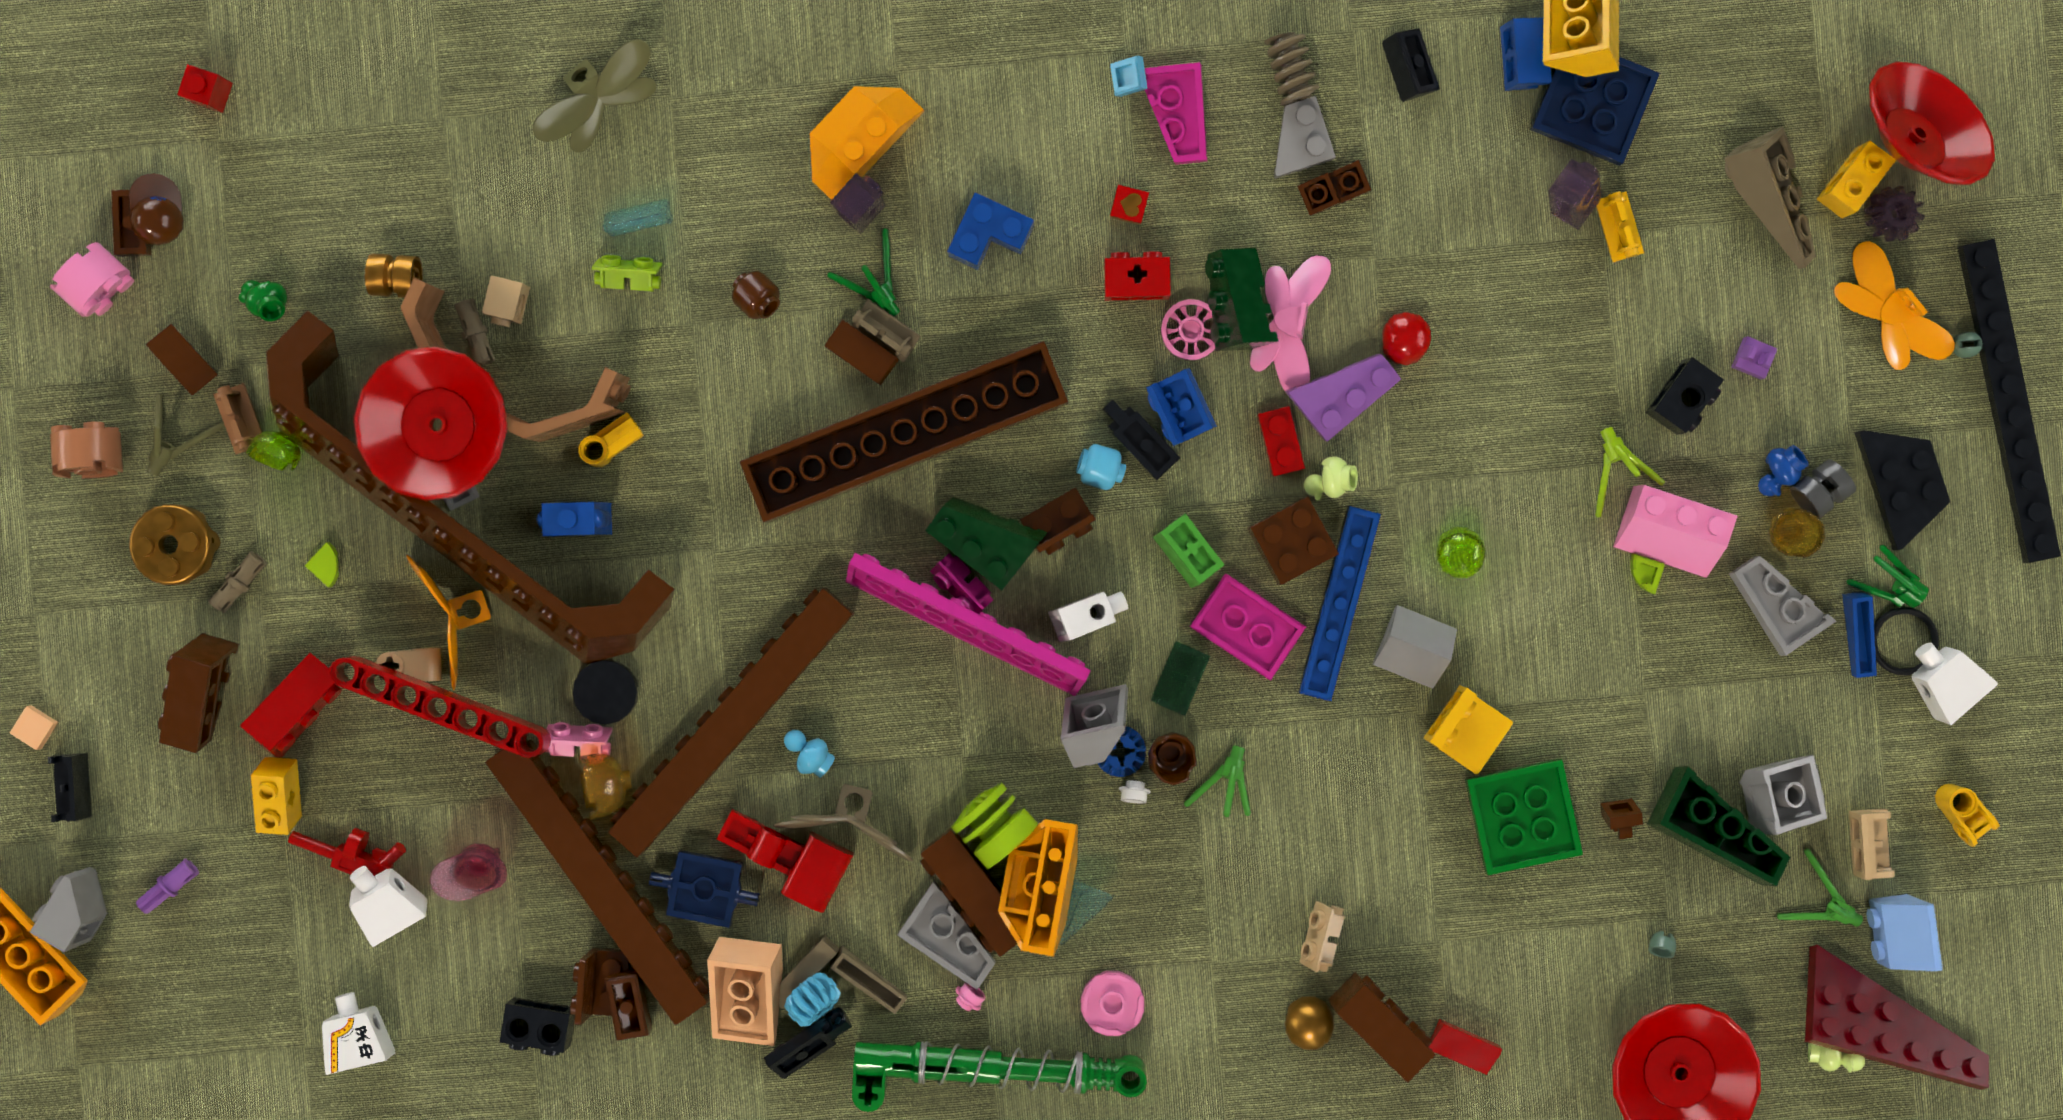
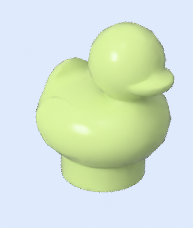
M1333 456L1321 462L1324 466L1322 476L1311 474L1304 481L1306 493L1314 496L1317 501L1321 499L1323 493L1331 498H1339L1346 491L1355 490L1358 472L1355 465H1347L1342 458Z
M1808 1043V1062L1818 1063L1823 1070L1829 1072L1836 1071L1840 1065H1843L1851 1073L1861 1070L1865 1065V1057L1862 1055L1842 1053L1838 1050Z

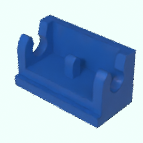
M1543 17L1513 18L1500 26L1505 91L1539 88L1538 85L1552 83L1551 67L1545 66L1543 63Z

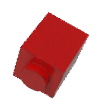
M187 64L177 95L193 104L223 113L233 83L216 73Z

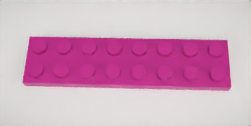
M854 553L849 562L846 576L847 583L1073 696L1077 695L1088 678L1091 670L1085 668V664L1081 660L1071 656L1065 658L1055 653L1056 649L1044 642H1038L1037 644L1027 639V635L1023 631L1014 627L1007 629L997 624V620L993 616L983 612L977 614L967 609L968 605L956 598H950L949 600L939 595V591L933 586L926 583L919 585L909 580L910 577L905 572L895 568L889 570L881 566L880 561L871 555L863 554L861 556Z

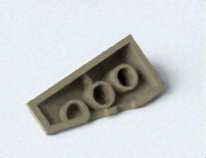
M1780 127L1735 148L1724 158L1725 172L1728 178L1732 179L1735 189L1799 269L1806 268L1816 257L1808 218L1804 214L1800 215L1799 211L1800 198L1803 197L1801 186H1794L1790 169L1796 168L1795 158L1784 127Z

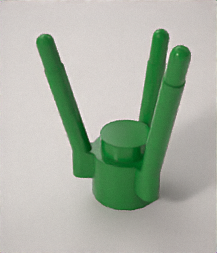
M1881 545L1879 549L1900 572L1879 556H1875L1874 561L1896 579L1892 586V591L1895 592L1894 595L1852 579L1847 580L1848 585L1891 601L1898 607L1905 603L1911 608H1915L1924 601L1929 592V588L1919 581L1920 578L1912 573L1885 545Z

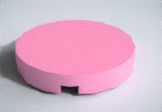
M1104 971L1095 975L1086 983L1081 994V1012L1085 1021L1095 1032L1105 1036H1121L1132 1028L1134 1029L1140 1023L1144 1013V995L1140 985L1130 975L1121 971Z

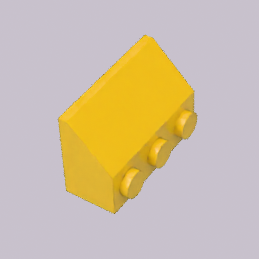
M1544 0V65L1583 77L1619 71V0Z

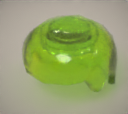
M266 430L257 434L246 451L247 456L281 471L285 470L289 464H292L290 470L293 471L301 460V450L295 441L286 434Z
M1452 527L1442 533L1436 550V558L1442 571L1453 578H1469L1475 575L1476 572H1479L1486 557V549L1478 533L1468 527Z

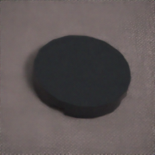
M611 660L593 662L582 669L575 679L573 687L575 706L582 716L593 723L606 725L619 722L628 716L637 704V679L631 670L620 662Z

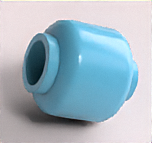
M1093 444L1088 450H1082L1076 473L1080 474L1083 484L1102 490H1109L1114 486L1115 482H1122L1126 471V464L1121 463L1122 457L1118 450Z

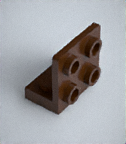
M1076 487L1020 519L1024 526L1048 532L1036 547L1039 553L1045 550L1048 555L1064 547L1065 544L1062 540L1071 534L1077 539L1093 530L1090 523L1096 520L1094 515L1090 513Z
M594 947L579 962L575 963L573 982H577V995H573L570 1006L571 1015H575L574 1025H582L592 1014L612 1016L604 979L631 969L630 962L620 949Z

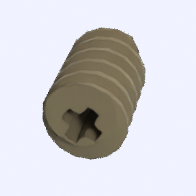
M1295 32L1283 33L1264 41L1266 45H1274L1269 48L1267 54L1268 57L1277 58L1270 65L1272 70H1279L1274 76L1275 82L1284 83L1277 89L1279 95L1287 96L1281 101L1283 106L1310 98L1311 94L1319 89V85L1308 83L1310 79L1316 76L1315 72H1305V68L1312 64V59H1302L1301 57L1309 51V48L1298 46V43L1306 38L1305 34H1295Z

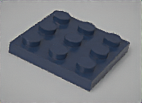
M1619 57V71L1590 77H1583L1554 69L1552 83L1548 84L1530 130L1620 166L1625 161L1660 73Z

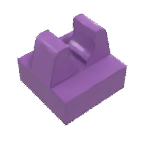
M1744 337L1731 368L1760 380L1765 379L1777 348L1751 337Z

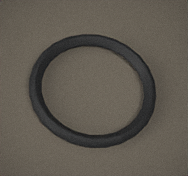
M1899 607L1884 613L1874 624L1876 661L1890 673L1911 675L1923 665L1922 662L1915 667L1901 669L1888 664L1880 655L1877 646V636L1883 623L1895 615L1910 614L1918 617L1927 625L1931 634L1932 644L1937 650L1939 647V636L1933 621L1926 614L1914 608Z

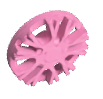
M1195 299L1183 300L1173 305L1165 314L1161 324L1162 340L1166 348L1176 357L1184 360H1198L1206 357L1215 349V343L1203 337L1204 332L1211 334V329L1204 327V322L1212 318V310H1210L1207 303ZM1186 305L1197 306L1194 316L1190 317L1187 314ZM1178 308L1185 317L1182 321L1174 312ZM1204 308L1208 313L1201 321L1197 317ZM1171 318L1177 321L1179 324L1178 328H1167L1168 319ZM1178 332L1179 337L1168 340L1167 335ZM1179 340H1182L1185 343V347L1182 352H1179L1173 347V345ZM1200 340L1209 346L1202 353H1200L1197 347V342ZM1188 343H1194V355H1188Z

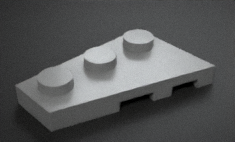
M1761 556L1751 558L1729 573L1780 656L1788 655L1837 622L1829 614H1824L1814 605L1815 602L1807 595H1802L1791 586L1789 580Z

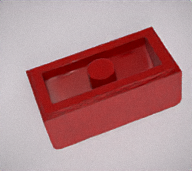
M1439 1019L1431 1037L1433 1042L1429 1045L1433 1052L1485 1075L1488 1074L1503 1050L1498 1044L1442 1019Z

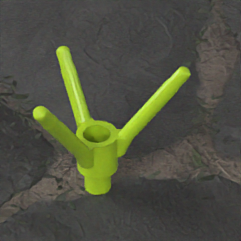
M1612 427L1600 432L1605 442L1602 446L1606 453L1603 454V470L1595 516L1598 518L1602 516L1612 463L1622 460L1634 476H1640L1638 467L1659 485L1665 484V481L1656 472L1637 458L1624 445L1621 437L1616 436Z

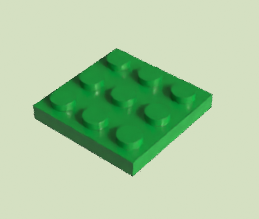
M1554 759L1465 779L1485 874L1492 875L1583 855L1562 759Z

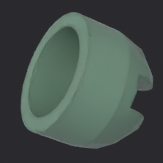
M1974 332L1960 333L1954 337L1955 348L1953 352L1960 358L1974 357L1982 349V338ZM1973 341L1974 347L1962 348V342Z
M1664 931L1656 932L1650 939L1648 951L1657 957L1673 958L1677 947L1676 939L1671 933L1668 936H1664Z

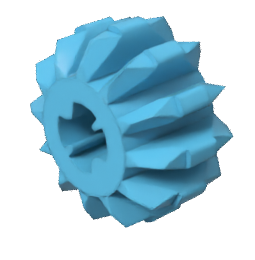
M815 973L812 977H808L804 982L800 983L796 989L792 990V993L786 998L784 1007L789 1012L788 1015L794 1022L796 1021L800 1027L810 1026L833 1008V1005L838 1002L841 992L831 977L829 978L825 973Z

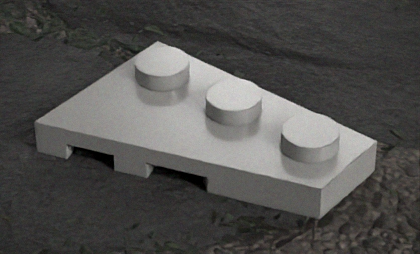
M934 880L899 930L897 936L978 990L996 961Z

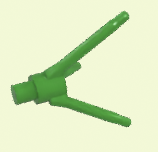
M1233 746L1230 757H1226L1225 764L1221 765L1216 773L1184 802V806L1189 807L1223 777L1229 779L1223 815L1225 817L1230 816L1236 782L1238 783L1244 813L1246 816L1251 815L1244 781L1243 768L1245 762L1242 761L1245 749Z
M1806 848L1804 853L1831 894L1832 900L1828 903L1825 912L1777 914V919L1837 920L1843 924H1851L1855 927L1860 926L1863 921L1862 915L1856 913L1854 907L1846 904V901L1838 893L1809 848Z

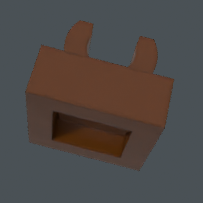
M1632 798L1600 803L1601 816L1610 829H1613L1614 832L1618 831L1619 840L1632 838V826L1643 825L1642 812Z

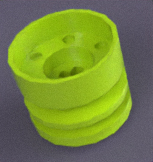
M1003 782L984 790L963 808L960 816L951 826L955 833L960 832L968 825L971 827L962 838L964 843L979 836L982 841L976 847L974 854L987 869L993 867L1006 857L1038 826V822L1025 807L1010 814L1008 809L1016 799L1013 794L1001 802L998 800L1007 789Z

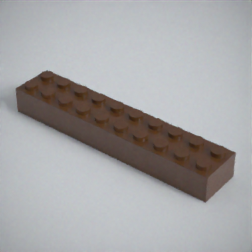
M1042 341L739 462L763 522L770 523L1068 405V400L1046 344Z

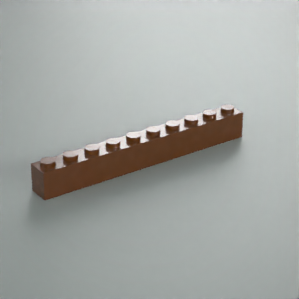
M823 588L819 592L817 589H814L803 601V604L807 607L801 614L797 616L793 613L782 625L785 632L779 639L776 640L772 637L763 646L760 652L764 656L756 665L751 661L738 675L742 678L741 682L735 688L729 686L717 699L721 703L713 713L707 710L696 723L700 727L692 737L686 734L675 746L678 753L673 759L669 761L665 758L653 771L657 777L651 784L648 785L644 782L632 795V798L636 801L628 810L623 806L610 820L614 825L608 833L636 858L647 850L855 614L830 590Z
M526 740L529 748L533 750L538 748L532 740ZM502 749L485 762L672 1022L675 1026L708 1003L710 1000L708 981L702 975L697 976L691 967L693 963L685 950H679L673 943L672 939L674 937L671 930L665 923L662 922L660 924L652 914L655 910L650 901L644 896L641 898L634 889L636 884L632 876L626 870L621 871L615 862L617 857L613 850L607 844L602 845L596 834H598L595 825L590 819H584L577 810L579 804L574 796L569 792L565 793L558 784L560 778L551 766L546 767L540 759V755L527 758Z

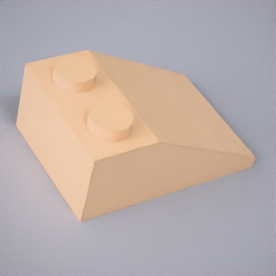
M719 937L707 959L712 1038L775 1046L779 1016L780 983L783 974L782 944Z

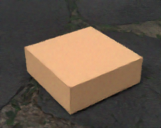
M30 705L25 707L10 734L33 749L41 750L59 722Z

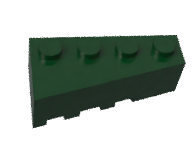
M1689 766L1674 767L1647 825L1760 885L1777 887L1791 857L1761 830L1751 825L1742 813L1719 796V793L1696 776L1697 773Z

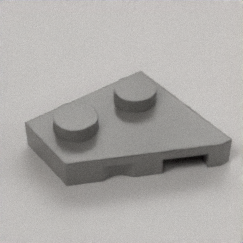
M1316 96L1286 105L1283 109L1282 127L1279 136L1276 167L1274 169L1275 179L1336 158Z

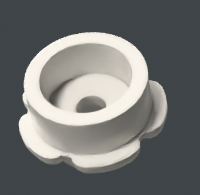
M1128 780L1125 786L1119 787L1121 801L1128 803H1147V794L1151 793L1149 789L1145 788V783L1141 781Z

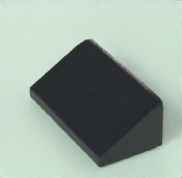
M1420 28L1398 32L1383 40L1382 46L1402 102L1440 90Z

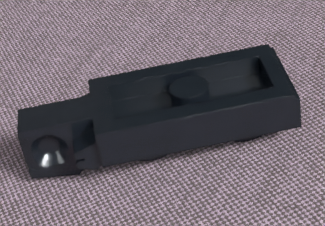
M1111 400L1103 407V411L1113 420L1108 426L1113 431L1112 434L1155 480H1158L1180 459L1147 421L1130 406L1123 411L1114 400Z
M838 1007L827 1013L825 1018L819 1019L818 1022L804 1028L801 1033L786 1043L777 1046L773 1052L764 1057L767 1067L782 1079H785L836 1045L835 1039L852 1027L846 1012Z

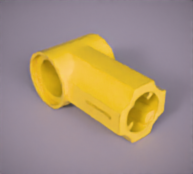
M626 412L596 434L585 437L579 444L578 453L580 458L593 467H604L614 456L638 441L644 434L630 414ZM594 444H601L603 447L602 456L596 460H591L588 454L590 447Z

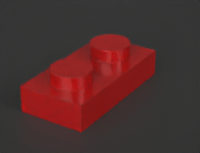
M1290 406L1257 414L1272 477L1305 469Z

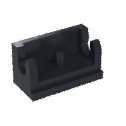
M88 753L62 754L47 757L48 764L54 763L57 814L51 815V822L61 820L71 822L92 817Z

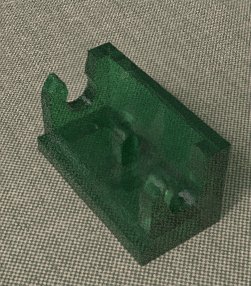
M1175 641L1151 701L1185 716L1210 655Z

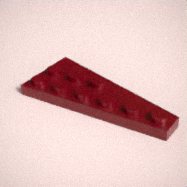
M1816 944L1809 947L1805 1042L1844 1053L1862 1055L1866 1059L1979 1090L1989 1088V1055Z

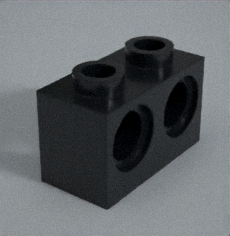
M513 997L505 1004L499 1042L509 1044V1048L514 1050H528V1047L541 1049L540 1052L545 1055H560V1052L564 1053L571 1046L575 1015H571L570 1006ZM516 1019H523L527 1022L528 1032H522L516 1027ZM548 1024H554L560 1029V1037H553L548 1033Z

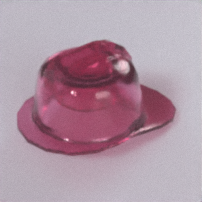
M474 843L465 847L460 854L438 863L430 875L432 890L446 900L462 901L501 887L506 881L507 869L500 859V849L492 848L482 843Z

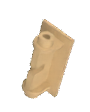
M1319 901L1315 902L1314 910L1309 917L1306 940L1301 947L1299 963L1315 972L1319 970L1327 972L1328 967H1332L1337 944L1328 941L1329 936L1339 938L1345 916L1342 915L1343 908L1337 906L1329 907Z

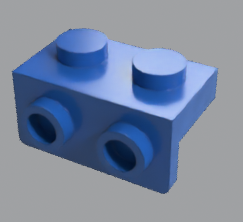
M1186 368L1147 387L1149 404L1154 411L1158 412L1162 421V432L1166 439L1171 441L1173 446L1217 427L1190 368Z

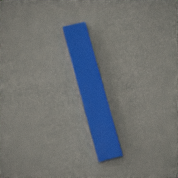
M1352 506L1347 508L1337 546L1339 554L1334 557L1299 689L1301 694L1327 701L1332 700L1381 516L1379 513Z

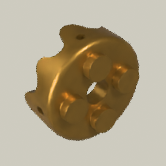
M174 504L156 506L145 512L135 523L129 538V550L136 568L148 579L163 585L189 584L193 579L205 574L211 568L215 551L220 547L219 535L209 527L202 512L184 505ZM170 535L175 537L178 542V547L172 554H169L164 548V541Z

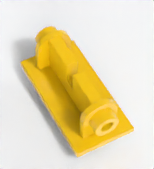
M1627 191L1609 194L1608 197L1595 200L1612 263L1644 254Z

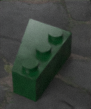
M1220 249L1207 254L1208 259L1205 264V271L1210 282L1208 305L1210 310H1212L1213 325L1211 327V339L1215 343V351L1248 350L1278 342L1277 332H1270L1267 315L1272 314L1270 304H1264L1260 287H1264L1265 282L1257 249Z
M952 497L941 508L925 531L1002 591L1048 532L1041 529H1032L1019 524L1017 520L1000 517L990 513L991 511Z

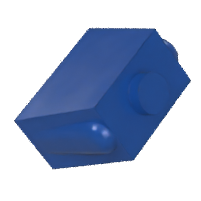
M541 503L542 511L537 515V524L542 529V536L612 535L611 503Z

